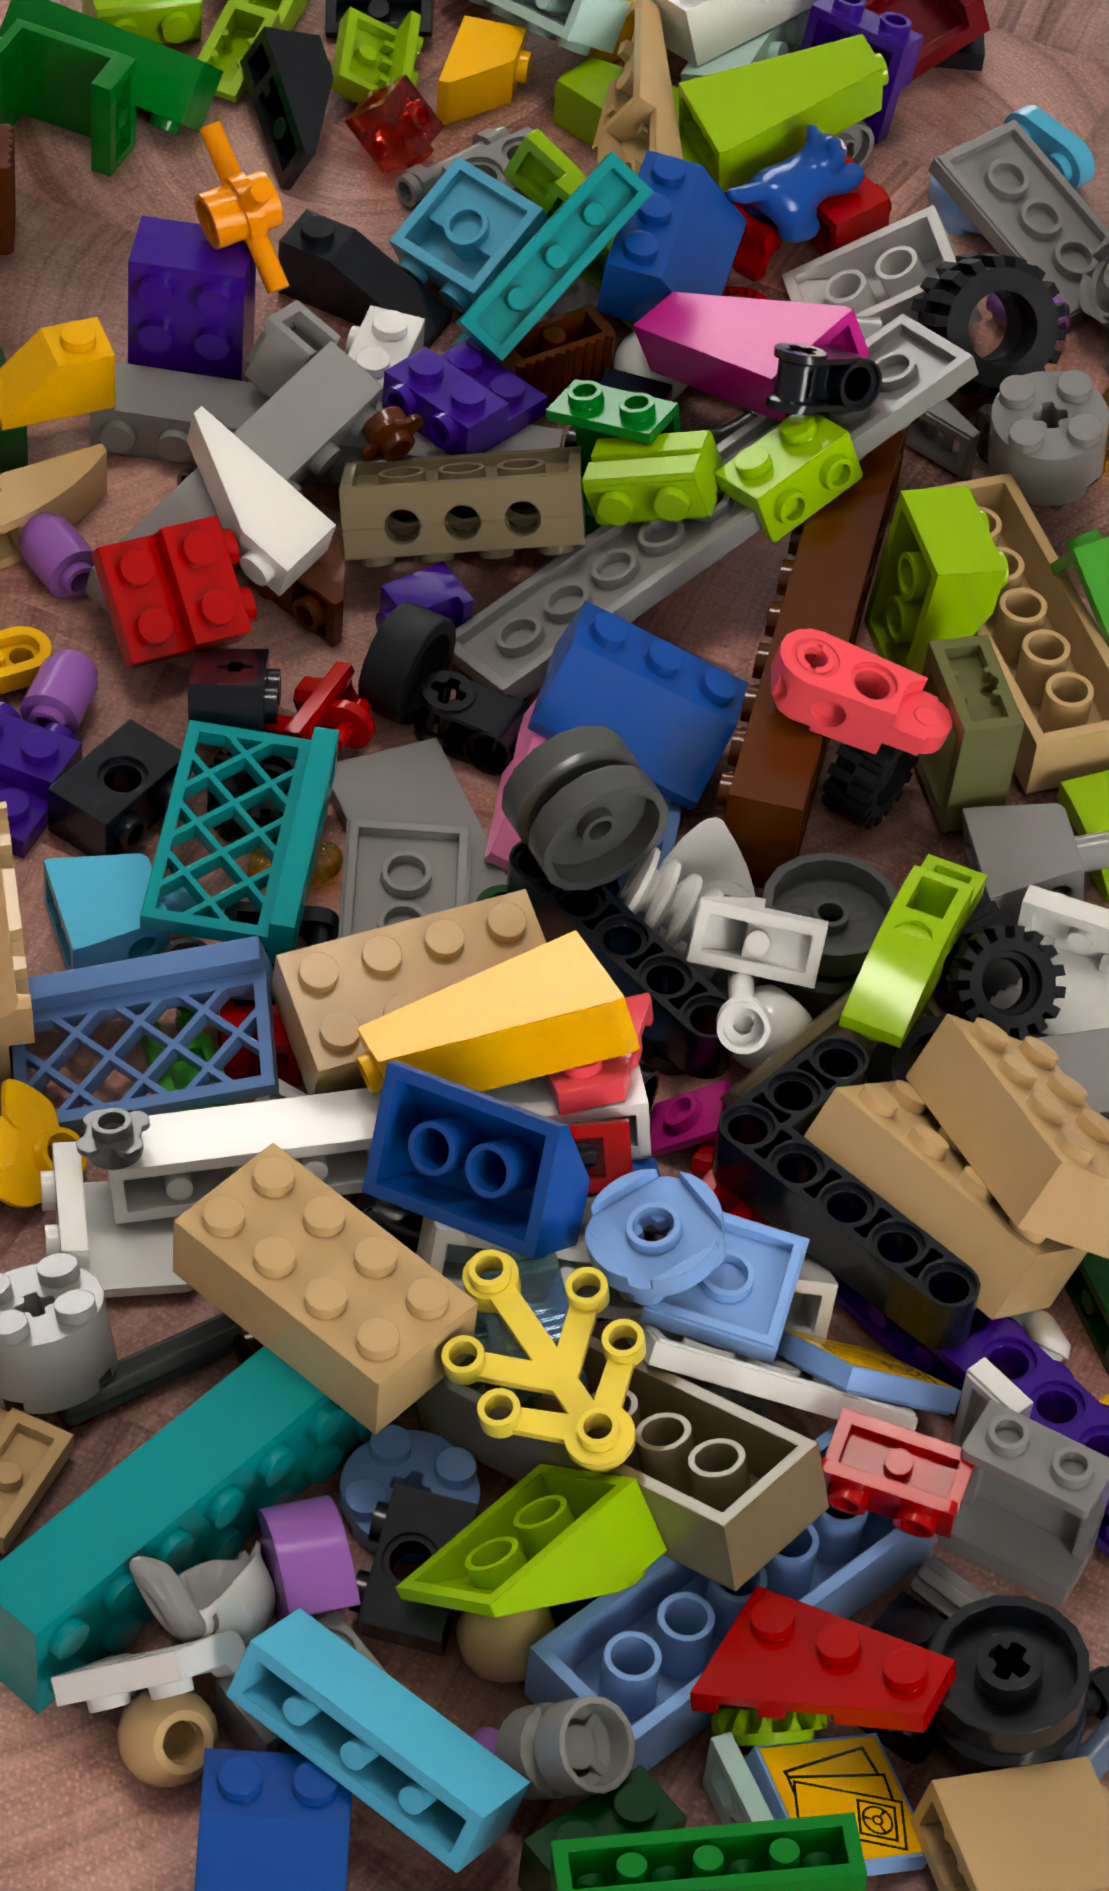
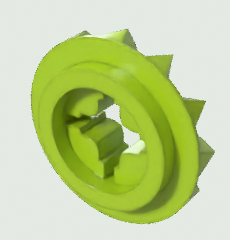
M729 1706L719 1709L718 1713H714L711 1716L712 1735L718 1736L731 1731L738 1746L775 1745L810 1741L815 1739L814 1730L828 1728V1715L787 1711L786 1719L758 1717L757 1708Z

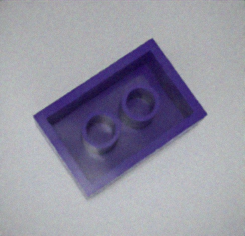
M141 216L128 260V364L248 382L249 378L244 374L250 365L246 358L254 346L256 265L247 244L243 240L215 250L208 242L198 223Z

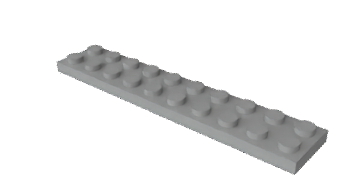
M902 313L865 340L870 353L867 359L874 361L882 373V386L874 403L867 409L858 412H819L818 414L849 431L858 461H860L867 453L898 431L908 427L916 418L943 399L953 395L957 389L977 376L979 372L973 355ZM759 414L718 443L717 448L723 464L728 463L740 451L751 446L781 424V422ZM720 491V493H716L717 502L712 516L708 518L683 519L680 521L628 522L625 525H602L585 537V544L574 545V551L561 554L473 618L456 629V644L451 663L477 683L505 695H512L523 700L531 696L542 686L554 647L585 600L632 623L633 620L664 598L674 594L682 585L713 563L723 559L727 553L762 530L758 516L751 509Z

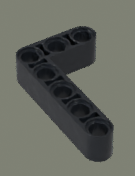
M519 841L512 847L509 855L505 894L526 889L546 943L576 930L625 998L649 992L652 999L654 1020L651 1026H645L643 1035L691 1077L714 1079L728 1071L734 1052L728 1050L719 1040L716 1020L720 1008L729 998L605 887L606 884L589 890H564L549 882L532 856L528 845Z
M841 1036L825 1037L811 1045L734 1101L720 1114L711 1165L713 1175L720 1184L777 1229L810 1239L806 1250L809 1255L917 1341L932 1349H955L963 1345L970 1335L981 1286L978 1275L969 1265L804 1137L836 1087L863 1085L865 1083L869 1062L866 1050L858 1042L850 1038Z

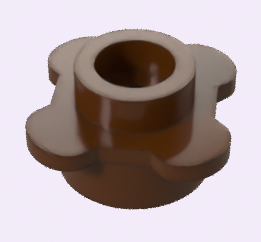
M398 406L380 410L370 417L362 428V435L368 443L361 451L362 457L365 461H373L380 456H383L388 461L401 458L413 448L415 444L413 435L423 426L424 420L419 414L407 417L402 408Z

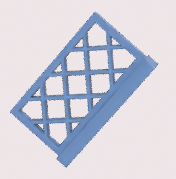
M248 937L29 977L28 984L32 1003L34 1033L58 1030L67 1038L46 1062L30 1053V1044L12 1045L13 1078L28 1084L39 1092L52 1081L71 1095L56 1111L59 1127H66L71 1130L84 1129V1116L95 1110L120 1108L128 1112L142 1111L149 1116L279 1094L271 1000L273 966L259 937ZM254 994L255 1008L238 1028L217 1015L231 997ZM185 1007L195 1015L174 1039L153 1026L167 1009ZM121 1018L131 1027L109 1051L89 1038L103 1021ZM209 1023L229 1036V1038L214 1056L206 1062L186 1048ZM256 1030L258 1033V1041L251 1037ZM146 1035L165 1049L142 1074L124 1062L123 1059L139 1040ZM244 1046L259 1056L261 1075L233 1080L222 1073L221 1070ZM80 1047H83L101 1059V1061L78 1086L59 1073V1070ZM178 1058L199 1071L185 1089L167 1091L157 1084L159 1079ZM31 1067L37 1071L32 1078ZM114 1069L135 1083L119 1101L103 1103L92 1095Z

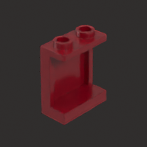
M866 0L865 4L866 9L879 15L885 12H895L908 17L912 21L911 30L924 36L912 81L990 30L983 0Z

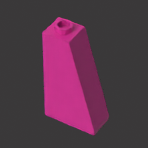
M672 292L633 325L652 372L780 422L792 414L779 412L766 406L767 395L774 392L779 359L774 356L776 344H830L865 358L870 356L854 309L847 306Z

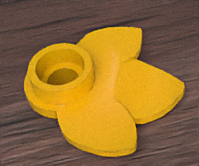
M9 1078L3 1081L1 1086L0 1201L16 1208H30L41 1203L40 1171L53 1170V1163L49 1158L50 1155L53 1159L52 1143L76 1142L80 1136L69 1128L59 1127L53 1104L41 1092L19 1080ZM81 1155L83 1174L84 1169L87 1165L88 1157H84Z

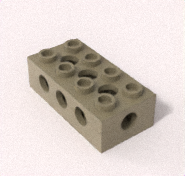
M581 446L399 458L392 461L383 459L346 462L339 487L345 560L359 559L361 566L381 567L395 563V557L419 555V561L441 563L453 560L455 553L478 551L479 557L484 559L510 557L515 554L514 549L538 547V552L543 555L570 553L574 551V545L585 544L586 505L582 484L583 463ZM525 501L533 504L534 506L523 508L515 505L514 503ZM464 505L469 506L474 510L465 512L458 510L455 507ZM396 510H408L414 513V515H402Z

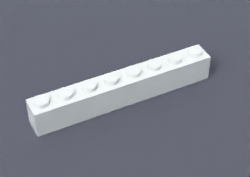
M639 1063L631 1071L632 1083L626 1101L564 1115L559 1114L544 1076L481 1092L561 1123L628 1118L632 1158L651 1155L649 1102ZM368 1088L149 1115L150 1127L142 1132L141 1135L144 1146L141 1158L129 1167L108 1170L115 1224L180 1216L271 1143H275L340 1195L362 1193L382 1091L372 1095ZM587 1143L576 1145L584 1164L595 1163L597 1153L594 1147Z

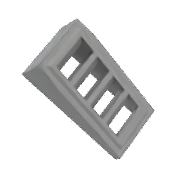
M943 399L911 422L908 428L906 445L965 480L972 474L980 432L946 399ZM955 439L960 442L959 450L954 446Z

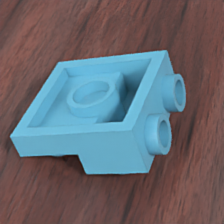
M458 156L391 237L389 242L400 261L397 265L422 286L429 280L441 287L439 294L442 299L452 308L464 314L541 229L548 218L542 207Z

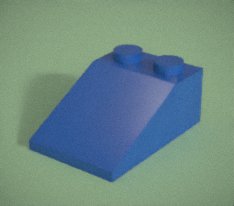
M205 1748L194 1891H346L352 1792L300 1753Z

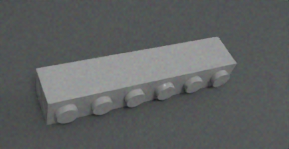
M330 341L233 434L301 493L302 487L299 484L310 473L313 472L317 477H320L334 464L341 454V449L338 446L350 435L356 439L363 436L362 428L370 417L379 412L375 408L383 386L333 341ZM198 467L119 542L153 535L164 527L216 516V510ZM94 565L90 570L85 593L109 614Z

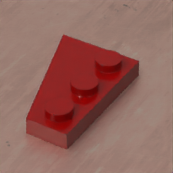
M756 1586L691 1690L692 1711L718 1713L720 1705L757 1708L758 1717L786 1719L787 1711L829 1715L833 1722L838 1725L924 1733L956 1678L955 1660L763 1587Z

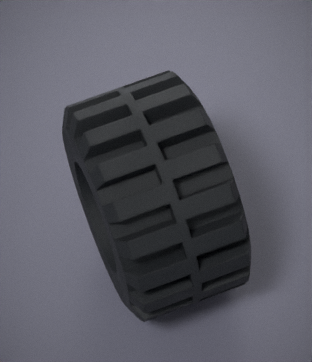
M978 252V254L964 253L955 256L956 262L944 261L935 269L939 277H926L919 286L926 294L923 299H913L911 310L919 312L917 322L974 357L979 374L957 389V392L995 399L999 393L1000 384L1007 377L1046 371L1044 368L1046 363L1057 364L1061 352L1055 350L1057 340L1065 341L1067 328H1061L1058 324V318L1066 316L1065 305L1054 302L1053 298L1060 292L1054 282L1042 280L1046 272L1037 265L1026 264L1027 260L1015 256ZM990 293H994L1002 302L1006 312V331L999 346L991 354L981 358L974 351L969 339V320L978 302Z

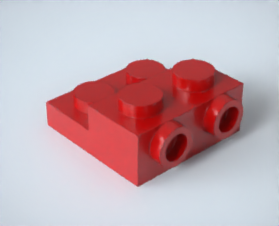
M217 515L164 527L153 535L97 547L91 553L126 670L195 653V648H217L238 643L252 632L250 622H254L257 617L256 602L251 590L247 586L239 587L232 566L239 561L238 543L231 529L221 530Z

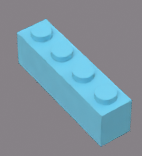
M301 1608L250 1640L226 1693L229 1699L455 1873H458L504 1837L530 1784V1781Z

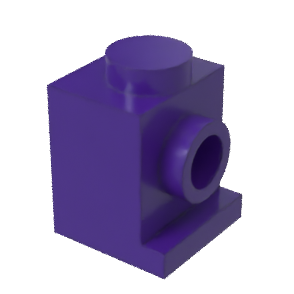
M441 562L381 585L379 613L376 614L375 622L378 631L393 609L403 602H413L451 619L457 629L473 618L474 599L446 564Z

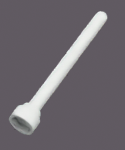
M727 970L729 1000L722 1005L718 1012L716 1020L717 1034L721 1043L728 1050L737 1054H750L761 1049L768 1041L771 1032L770 1015L765 1005L755 998L753 976Z

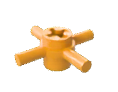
M221 121L199 129L221 182L220 186L196 194L194 198L196 214L205 237L215 250L243 240L249 248L268 295L287 288L289 283L268 235V230L281 226L284 221L281 202L271 179L263 170L248 175L241 171Z

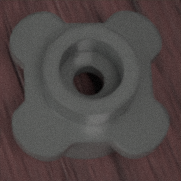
M120 1108L95 1110L84 1116L83 1124L86 1131L84 1136L76 1141L77 1151L80 1155L88 1157L95 1166L107 1170L129 1167L141 1158L144 1149L141 1135L142 1132L150 1127V1119L146 1113L142 1111L128 1112Z

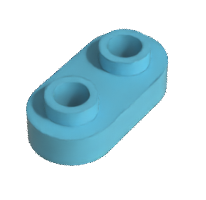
M1026 105L1005 118L1003 125L1014 119L1019 123L1075 190L1092 180L1095 173V162L1086 143L1042 109L1034 105Z

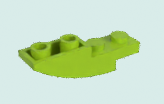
M931 854L927 855L921 867L913 866L869 950L841 1014L839 1026L860 1033L871 1041L885 1042L901 1048L940 981L946 957L983 896L988 877L987 874Z

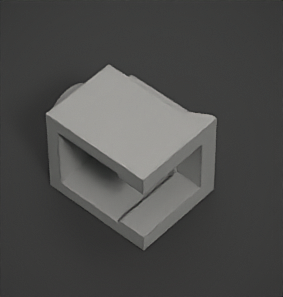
M296 300L265 319V329L262 330L246 358L250 365L244 375L255 384L261 393L271 398L326 344L333 341L337 345L341 336L301 302Z

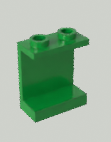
M17 18L2 37L0 36V124H9L14 127L23 115H27L90 137L91 170L111 177L136 146V59Z
M575 379L546 409L547 420L575 426L577 446H581L583 476L588 463L592 462L591 454L597 439L621 437L651 444L659 434L681 432L677 402L655 398L647 393H634L603 386L595 381ZM585 495L586 534H591L602 525L596 523Z

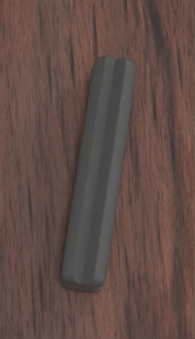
M222 1312L118 1360L113 1376L108 1369L99 1379L101 1390L79 1405L57 1412L68 1426L82 1423L233 1353V1337L243 1332V1329Z

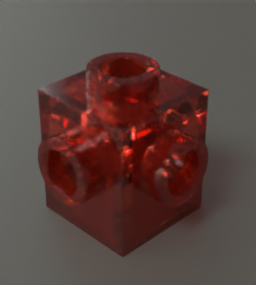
M406 74L370 91L344 121L383 174L403 164L409 169L423 162L434 150L430 143L444 128L443 123Z

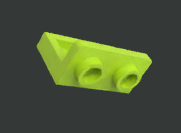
M349 7L339 23L332 68L334 78L331 90L342 95L348 101L359 103L385 117L399 99L406 101L412 94L419 73L414 70V62L423 45V38L418 36L421 15L411 10L396 30Z
M792 414L786 417L781 424L751 446L740 451L736 457L714 472L720 491L754 511L758 516L764 536L773 542L780 540L858 482L863 475L849 431L820 414Z

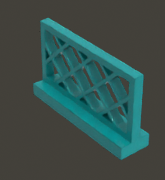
M614 152L607 154L455 323L463 332L449 349L465 340L479 351L484 350L497 363L502 362L654 191Z
M189 720L140 914V928L222 942L258 936L264 949H267V956L272 964H275L276 955L296 950L336 774L339 730L314 726L312 739L309 740ZM199 743L225 747L233 757L209 769L197 755ZM271 755L296 759L293 769L274 779L269 777L258 762ZM245 770L258 787L234 798L221 781ZM192 771H193V772L195 773V775H196V776L193 777V778H191ZM208 789L221 806L197 818L185 804V800ZM287 789H289L288 797L283 793ZM270 799L282 812L283 817L260 828L246 811ZM233 818L247 836L222 847L208 830ZM181 820L185 825L178 828ZM196 837L210 855L185 867L172 850ZM278 837L277 844L275 846L272 840ZM259 848L272 865L248 877L234 860ZM221 867L236 885L210 897L197 882V879ZM169 869L172 874L166 877L167 870ZM181 887H184L198 904L183 913L158 909L160 898ZM266 887L264 896L260 890ZM247 897L260 912L258 925L230 921L222 910Z

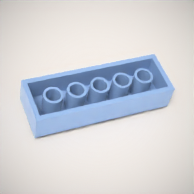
M837 1424L813 1440L819 1443L821 1458L826 1455ZM829 1505V1508L737 1591L662 1554L645 1569V1574L638 1583L621 1592L599 1596L530 1646L524 1694L533 1704L545 1702L558 1703L565 1699L585 1696L606 1697L621 1708L630 1722L635 1738V1758L631 1770L641 1764L648 1771L711 1723V1716L714 1713L692 1711L690 1692L756 1586L849 1619L930 1558L936 1534L934 1533L932 1538L916 1537L898 1529L893 1524V1519L867 1510L863 1515L848 1514ZM720 1705L719 1709L727 1708L729 1705Z

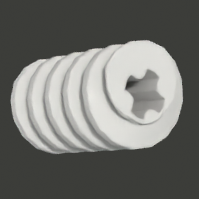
M655 846L631 870L616 897L624 900V904L633 913H643L645 915L644 922L653 931L660 926L666 929L664 941L671 947L681 940L685 941L687 947L684 959L687 960L703 880L701 876L695 873L678 883L682 866L676 859L668 861L657 869L661 852ZM716 887L709 890L703 896L724 897L722 890ZM706 966L704 977L711 979L723 969Z

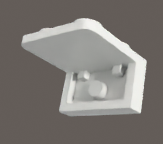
M1029 885L1022 901L1018 925L1025 926V932L1037 931L1043 935L1044 938L1040 942L1041 945L1054 946L1059 954L1051 958V962L1053 965L1063 964L1066 974L1056 977V986L1066 987L1065 998H1056L1053 1002V1005L1061 1008L1059 1014L1054 1019L1044 1020L1048 1028L1043 1032L1029 1035L1039 1038L1108 1028L1109 909L1068 897L1062 893ZM1020 978L1016 985L1010 984L1006 991L999 990L995 997L991 996L989 1002L1000 1009L1011 1007L1021 995L1022 978Z
M76 1142L52 1143L53 1170L40 1171L42 1212L55 1211L56 1224L44 1225L46 1256L55 1253H68L75 1256L78 1266L92 1273L100 1281L105 1298L186 1293L192 1291L194 1288L173 1272V1221L179 1216L115 1224L110 1181L83 1183L81 1155L77 1151Z

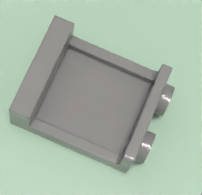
M991 1399L962 1444L960 1457L975 1465L952 1535L950 1539L939 1535L937 1544L1062 1607L1093 1554L1109 1498V1457Z

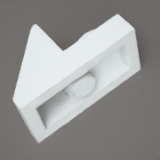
M700 897L687 962L815 988L828 929V921L765 908L766 899L759 897Z

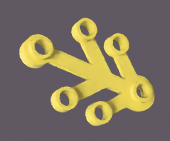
M486 1249L476 1253L463 1269L462 1279L465 1293L478 1302V1311L498 1313L529 1360L484 1352L483 1345L479 1340L472 1336L460 1335L450 1339L442 1349L441 1358L446 1376L450 1381L459 1385H470L478 1381L552 1395L565 1412L558 1413L523 1408L520 1406V1401L515 1393L508 1389L495 1388L484 1393L477 1404V1413L482 1430L488 1436L498 1439L517 1435L564 1444L569 1457L576 1464L589 1471L607 1472L619 1467L629 1457L636 1442L634 1422L631 1416L623 1409L634 1367L644 1359L646 1354L645 1336L642 1327L630 1319H618L605 1327L602 1332L601 1341L607 1363L593 1400L579 1378L597 1316L609 1303L610 1295L606 1276L596 1268L581 1267L574 1270L567 1277L565 1291L569 1308L558 1346H556L521 1295V1280L518 1266L514 1259L508 1254L494 1249ZM488 1271L502 1272L497 1278L492 1280H485L479 1277ZM584 1286H594L599 1289L598 1293L592 1297L583 1298L576 1295L577 1290ZM620 1338H631L636 1342L633 1347L627 1350H617L612 1347V1344ZM462 1354H471L476 1357L475 1361L468 1366L460 1367L452 1363L457 1356ZM497 1407H506L512 1410L511 1414L502 1420H494L488 1417V1414ZM604 1427L611 1429V1432L606 1437L594 1439L586 1435L587 1432L595 1428Z

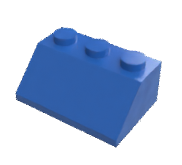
M647 150L638 176L654 192L617 232L605 263L597 310L600 313L634 323L639 321L672 292L722 296L747 223L744 216L728 199L727 195L702 165Z
M585 600L554 647L527 729L550 739L559 733L580 726H605L620 734L634 754L641 770L649 775L663 797L692 811L698 804L737 726L746 688L749 683Z
M396 1060L387 1062L362 1188L363 1193L531 1259L577 1245L590 1178L567 1124Z

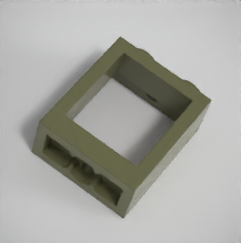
M988 635L929 641L922 676L927 677L928 680L923 691L939 697L938 701L949 710L953 721L952 729L942 747L934 753H919L920 757L916 765L941 832L963 830L962 809L1005 806L1024 722ZM988 692L991 693L992 696L986 697L982 693Z

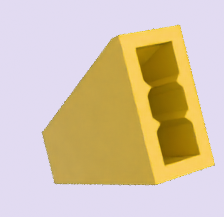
M574 930L357 1027L365 1054L356 1057V1063L372 1095L382 1091L387 1062L393 1060L482 1092L627 1055L641 1048L624 995L579 933Z

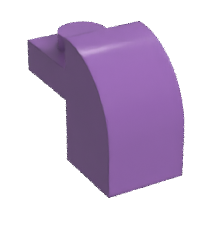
M329 1495L257 1509L262 1538L256 1541L261 1543V1557L266 1568H269V1573L276 1590V1608L279 1621L299 1608L310 1616L361 1604L344 1526L337 1507Z

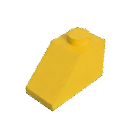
M464 15L438 80L437 124L448 125L512 102L518 83L527 84L532 69L533 52L525 50L527 28Z
M98 317L40 328L0 368V427L2 431L115 408V353Z

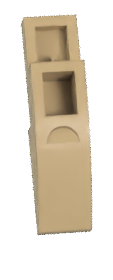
M102 443L0 474V570L23 560L20 553L21 547L18 543V536L32 517L41 513H53L57 517L67 519L75 527L107 494V450Z

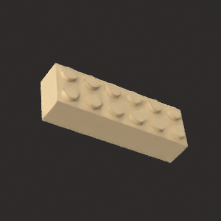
M1011 473L930 487L969 486L978 508L984 510L988 517L989 532L998 552H1003L1008 562L1009 577L1007 585L1000 590L993 614L973 636H989L1024 722L1013 770L1024 792L1029 794L1058 788L1062 781L1109 770V647L1067 572L1053 575L1050 564L1059 558ZM988 692L982 693L986 697L992 696V694Z

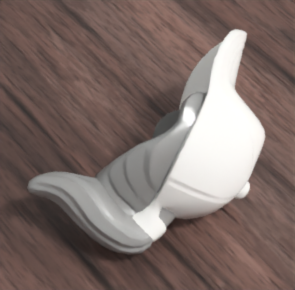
M256 1541L250 1556L244 1550L239 1553V1557L236 1560H210L198 1564L179 1575L168 1564L158 1559L137 1556L129 1562L132 1577L148 1607L160 1624L183 1643L192 1642L216 1633L235 1631L240 1635L247 1649L250 1640L264 1632L276 1610V1590L261 1557V1543L259 1541Z

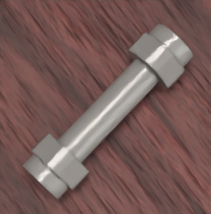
M500 125L492 129L487 128L473 136V145L428 168L416 164L403 171L402 175L398 176L394 182L398 198L407 207L419 204L440 179L443 165L452 162L458 156L463 157L500 138L510 135V132Z

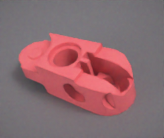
M808 628L797 629L787 634L771 663V695L777 709L789 719L810 726L809 731L876 755L883 743L916 756L919 753L930 754L942 747L952 729L953 721L949 710L938 701L939 697L923 691L928 680L927 677L826 632Z

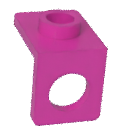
M727 1080L658 1102L653 1108L650 1124V1156L657 1158L716 1139L719 1117L726 1108L719 1097L733 1086Z

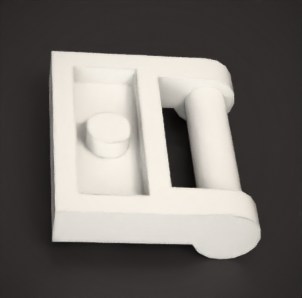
M226 1631L188 1643L136 1654L123 1653L105 1657L51 1677L57 1707L86 1701L89 1713H96L132 1703L131 1697L136 1696L144 1688H148L151 1700L183 1694L194 1690L193 1676L210 1672L217 1678L235 1675L246 1648L237 1632Z

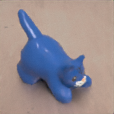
M809 125L804 148L797 154L775 165L759 170L747 184L729 189L727 197L730 201L743 204L745 211L755 218L761 219L766 217L772 220L778 229L780 238L784 241L800 243L815 237L821 227L817 218V206L827 197L847 194L856 189L864 179V170L858 163H844L847 157V147L842 139L836 138L829 133L821 132L815 125Z

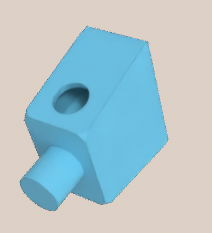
M136 853L43 860L44 904L66 971L160 954L166 945L169 944L170 933L140 928V914L152 871L149 857ZM181 887L160 898L158 909L183 913L198 904L186 889Z

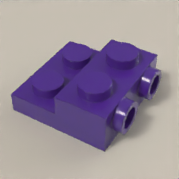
M819 0L812 4L800 50L863 34L875 54L880 53L886 62L889 81L887 85L883 86L882 110L863 120L873 132L874 143L878 144L888 136L900 90L911 84L924 36L911 30L912 21L908 17L895 12H885L881 15L865 8L866 0Z
M465 340L441 355H437L425 346L384 371L382 408L398 406L402 408L407 417L419 414L424 420V424L417 432L450 455L485 453L546 415L548 396Z
M0 702V802L6 801L12 853L18 857L25 858L48 826V787L82 759V742L77 741L72 731L62 724L52 722L48 723L44 728L22 720L19 713L12 706Z

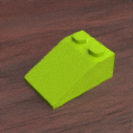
M969 486L900 490L864 616V623L878 655L922 675L929 641L973 636L993 614L1000 590L1008 582L1009 568L1006 556L1003 552H998L989 532L988 517L984 510L978 508Z
M540 1463L395 1588L403 1600L490 1617H500L621 1592L638 1583L643 1578L645 1569L665 1553L667 1548L636 1478Z

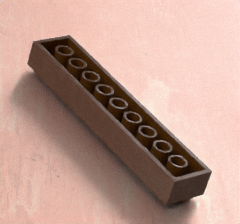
M909 426L898 431L867 453L859 461L863 473L862 478L791 532L788 554L796 557L794 561L784 559L782 562L776 594L784 596L783 602L771 601L764 636L772 637L771 644L759 643L752 678L760 679V684L748 685L746 688L740 721L748 722L747 728L741 727V729L735 728L728 756V765L736 766L735 771L729 770L728 773H722L715 803V809L726 811L725 816L717 814L716 817L724 821L736 841L748 867L754 887L764 889L765 883L779 866L799 856L830 738L809 731L810 726L789 719L777 709L771 695V663L785 636L797 629L811 628L823 631L853 645L856 644L900 478Z

